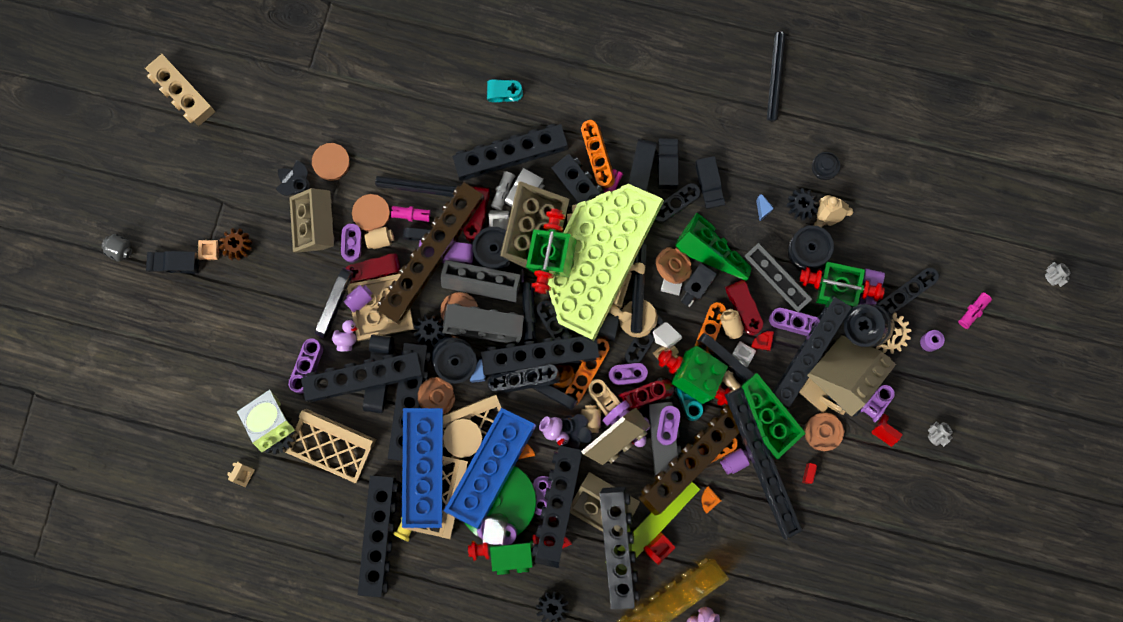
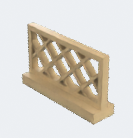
M491 395L444 414L443 428L447 427L454 420L461 418L470 420L471 417L476 415L483 418L479 427L481 430L485 420L494 421L486 417L488 411L497 407L498 411L501 409L497 395ZM454 455L451 457L458 460L462 459L461 457H454ZM446 461L445 463H443V466L450 464L452 462Z
M302 410L295 429L297 434H294L293 437L297 439L296 442L302 441L305 451L301 453L293 451L295 442H290L292 448H287L285 453L357 483L377 439L311 410ZM303 423L310 425L313 433L303 436L301 431ZM327 432L331 441L321 444L317 433ZM314 435L318 446L309 449L305 438ZM339 439L345 440L348 449L339 452L335 441ZM332 443L335 454L326 457L322 446ZM361 447L366 451L362 458L356 460L352 449ZM317 448L320 449L323 459L318 461L312 459L310 451ZM349 451L353 461L344 465L340 454ZM337 456L340 467L334 469L330 467L327 459ZM355 464L357 469L355 477L347 474L346 466Z
M443 456V463L446 461L455 463L451 473L446 475L443 471L444 477L442 480L446 479L450 485L449 490L442 494V500L446 507L466 472L468 461ZM450 475H452L451 482L448 479ZM446 494H448V495H447V500L445 501V499L443 498V496H445ZM443 510L442 528H440L439 532L431 531L430 528H427L428 530L422 528L403 529L450 539L455 517L445 513Z

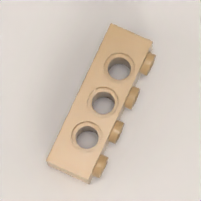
M163 54L159 55L145 68L150 73L147 77L154 84L158 82L162 86L159 90L166 97L170 95L174 99L171 103L178 110L183 109L186 112L183 116L191 124L195 122L200 126L215 113L214 109ZM170 75L167 81H163L166 76ZM182 88L180 94H175L178 89ZM195 101L192 107H187L190 102Z

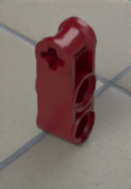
M472 187L485 197L464 228L466 239L472 243L475 236L483 229L486 220L490 189ZM473 229H475L476 232L471 236L470 232H472Z
M388 254L380 258H372L360 263L351 264L346 269L352 272L356 271L357 273L356 277L351 279L350 283L352 284L399 274L401 267L398 255Z
M740 280L726 286V293L733 304L734 310L739 313L744 331L748 335H757L763 327V320L754 299L750 295L745 280ZM752 322L753 324H757L758 326L756 328H750L749 325Z
M667 379L654 381L637 389L619 394L618 397L621 398L622 402L626 400L631 406L628 409L629 411L635 408L638 410L645 405L672 395L674 385ZM661 385L664 387L663 393L660 390ZM644 392L647 393V399L644 397Z

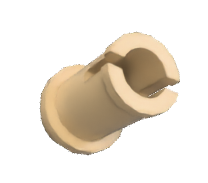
M727 370L721 383L724 382L731 391L742 387L732 375L733 372Z

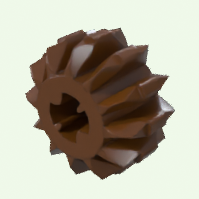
M231 228V234L224 232L226 238H220V241L224 244L219 246L221 250H224L222 254L228 256L230 260L236 257L238 261L241 260V255L248 257L246 250L252 251V248L248 245L253 243L251 239H248L249 234L247 232L243 233L242 229H238L236 232L234 228ZM238 241V242H239V245L236 244L237 247L234 248V247H233V244L235 245L234 242Z

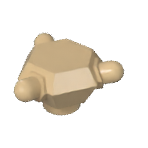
M831 195L824 196L819 201L817 221L814 223V226L822 228L824 225H834L842 221L845 216H851L853 209L849 208V205L841 199Z

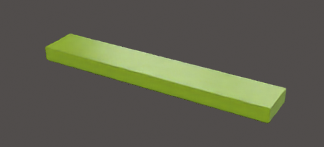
M693 482L661 514L654 516L651 512L633 531L634 544H632V551L636 552V558L644 550L643 548L668 525L700 490ZM620 545L618 547V550L625 551L624 546ZM623 564L618 565L621 570H626L627 568Z

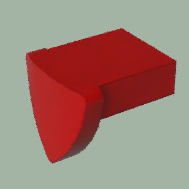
M884 413L877 422L872 434L892 447L901 439L903 434L887 424L889 416Z
M659 533L643 549L656 564L660 565L676 547L664 534Z

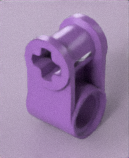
M888 385L878 387L860 412H865L873 418L872 421L876 422L894 398L892 387ZM881 389L886 390L888 393L886 400L882 399L879 395Z

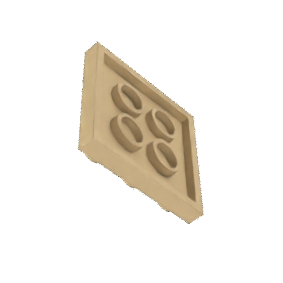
M400 274L349 284L348 294L359 285L361 287L366 285L373 293L370 296L372 300L360 311L352 312L353 321L358 328L355 331L357 341L370 339L372 334L386 336L415 330L411 308L399 325L377 311L380 299L383 296H387L389 286L394 280H398ZM401 296L394 297V305L401 303Z

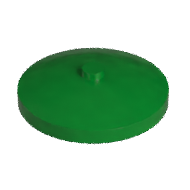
M514 466L486 519L512 524L517 530V536L530 525L537 507L536 490L525 472ZM466 524L470 531L479 537L477 529ZM485 526L486 531L490 532L492 530L490 526ZM505 530V531H504V534H505L506 536H510V535H511L510 531H508V530Z

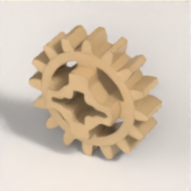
M896 312L892 314V317L902 327L894 326L895 333L892 334L891 341L890 339L887 341V345L876 346L877 350L882 347L883 353L890 349L891 354H893L895 348L901 351V345L907 346L905 339H911L907 335V333L911 332L910 328H906L909 324L908 321L902 322L904 317L901 315L897 318ZM898 336H902L900 341L895 344V339Z

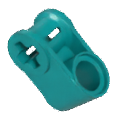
M489 80L487 82V101L516 102L523 97V90L518 81ZM516 88L515 94H512L513 89Z
M676 387L677 395L686 418L690 421L698 420L703 413L702 403ZM696 407L699 410V414L692 416L689 413V408Z

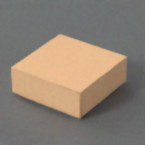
M199 240L198 259L218 260L219 241Z

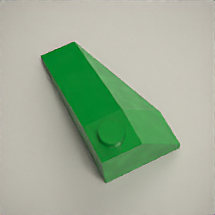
M696 213L679 236L675 246L690 258L747 280L752 268L737 251L729 249L726 244L728 241L724 237L720 239L714 232L716 228L710 222Z
M755 373L742 385L764 444L775 458L779 459L806 433L758 373Z

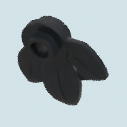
M300 161L295 162L293 170L278 169V176L282 183L277 186L276 190L280 194L289 196L310 189V184L307 180V168ZM299 184H304L302 189H298Z
M583 414L568 415L562 420V430L568 434V443L572 448L579 449L581 442H592V432L587 427L588 419Z

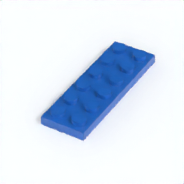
M403 408L402 528H442L443 408Z
M501 408L445 507L444 512L479 530L536 425Z

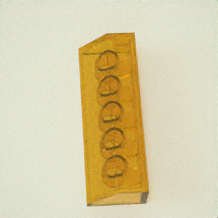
M706 557L697 563L699 567L694 571L691 569L687 570L681 575L682 579L677 583L673 580L665 586L666 590L661 594L656 592L649 597L650 602L646 605L639 604L635 609H632L633 614L629 617L625 614L616 622H670L728 581L729 578L713 558L708 560Z

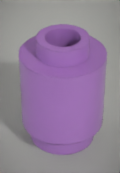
M359 285L346 296L347 299L344 300V303L353 313L357 310L360 311L372 300L370 296L373 293L366 285L363 287Z
M937 330L927 332L921 337V347L928 352L941 348L944 344L943 334Z
M739 448L724 456V459L720 462L727 474H734L749 466L748 461L751 459L746 450L742 451Z

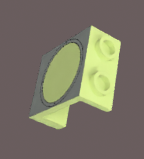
M270 390L237 411L252 443L261 452L295 431L279 407L281 405L280 401Z

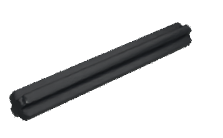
M779 31L776 32L774 38L767 120L772 122L776 121L778 116L785 33Z
M377 176L375 179V185L381 188L449 197L455 196L453 193L457 187Z
M645 243L642 244L635 258L634 265L635 263H643L646 267L647 246ZM634 271L631 316V332L634 334L642 332L645 273L640 274Z

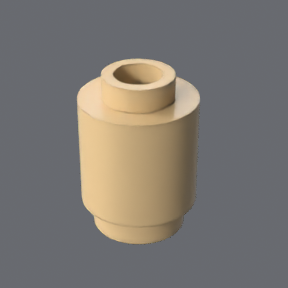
M383 227L369 231V233L365 234L366 245L368 249H378L392 245L391 241H394L392 230Z
M732 309L724 311L720 316V320L725 334L730 339L741 337L744 327L738 311Z
M585 406V409L581 410V414L588 419L587 427L592 433H599V428H601V409H597V406Z

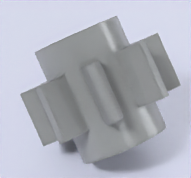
M1054 262L1047 267L1046 271L1048 273L1045 274V277L1051 285L1059 284L1061 287L1070 279L1068 276L1071 273L1065 264L1057 265Z
M935 422L928 429L930 432L928 438L936 446L942 444L944 447L953 439L950 436L953 433L952 429L944 422L940 425L938 422Z

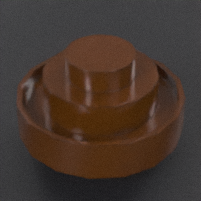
M557 365L556 367L561 372V378L557 383L550 386L557 389L565 388L574 381V370L570 365ZM551 371V374L547 376L551 378L552 374L555 373Z

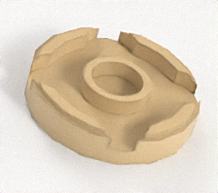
M644 300L641 333L634 334L631 332V318L627 322L619 321L625 333L632 337H643L648 335L652 328H655L658 316L652 304ZM632 301L624 306L622 312L632 313Z
M461 418L449 423L444 431V446L449 453L456 457H469L476 453L481 445V430L476 423L469 419Z

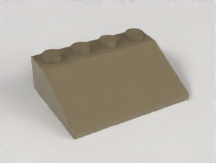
M519 181L500 256L526 268L533 229L549 231L543 228L544 224L549 222L546 212L551 211V209H558L563 211L562 214L566 216L570 199ZM561 220V227H563L565 220Z
M841 335L807 376L852 417L869 401L896 364L882 351L872 347H860L853 344L847 337Z

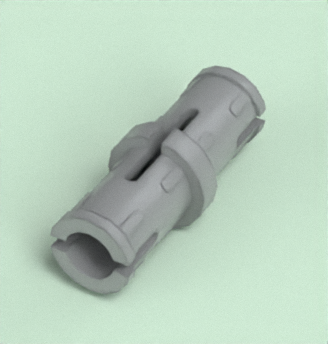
M504 171L500 184L495 189L496 194L490 205L492 208L502 211L505 199L510 192L511 184L515 178L514 174Z

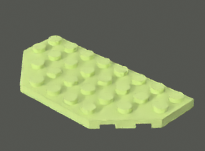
M627 184L621 186L620 189L603 193L592 200L577 204L563 232L571 234L577 239L570 278L554 275L548 282V285L551 287L549 294L555 307L559 324L593 341L595 340L664 202L662 198Z

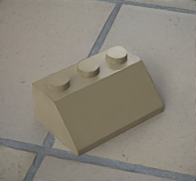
M310 188L289 197L293 252L318 251L333 247L334 235L330 191Z
M635 408L620 418L581 452L602 465L608 461L613 463L620 457L618 453L621 450L626 452L633 446L632 441L637 438L639 441L648 434L645 430L650 425Z
M589 472L572 501L570 513L603 532L599 493L602 488L614 486ZM630 496L631 503L628 505V512H631L633 517L640 501ZM613 506V507H612V509H613L614 512H616V513L622 512L621 509H620V507H618V506ZM614 526V529L616 531H623V528L621 526Z

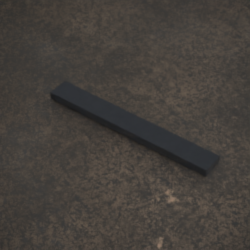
M739 387L725 394V397L782 537L787 540L802 532V529L770 450L764 444L742 387Z

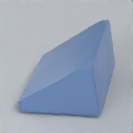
M759 195L756 200L760 221L773 210V207L763 195Z
M479 360L476 365V369L470 379L471 383L486 380L482 360Z

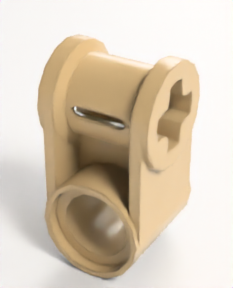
M597 379L590 383L588 387L589 394L602 413L607 416L610 411L620 404V401L602 380ZM598 383L602 386L600 394H595L592 391L593 384Z

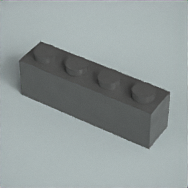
M758 243L745 255L746 259L797 312L812 300L808 292L761 243Z
M445 260L441 273V286L446 289L516 302L520 289V275Z
M447 304L442 333L519 344L522 337L524 316L514 312L503 313L495 309L483 310L475 306L464 307L460 304Z
M672 402L649 404L648 406L655 476L661 470L666 471L670 467L668 463L675 456L679 457L681 455V447L677 446L676 440L668 446L662 445L657 440L661 411L666 406H673ZM668 413L666 415L668 420H672L674 418L671 413ZM665 432L663 437L669 439L670 434ZM673 472L672 479L677 482L678 475Z

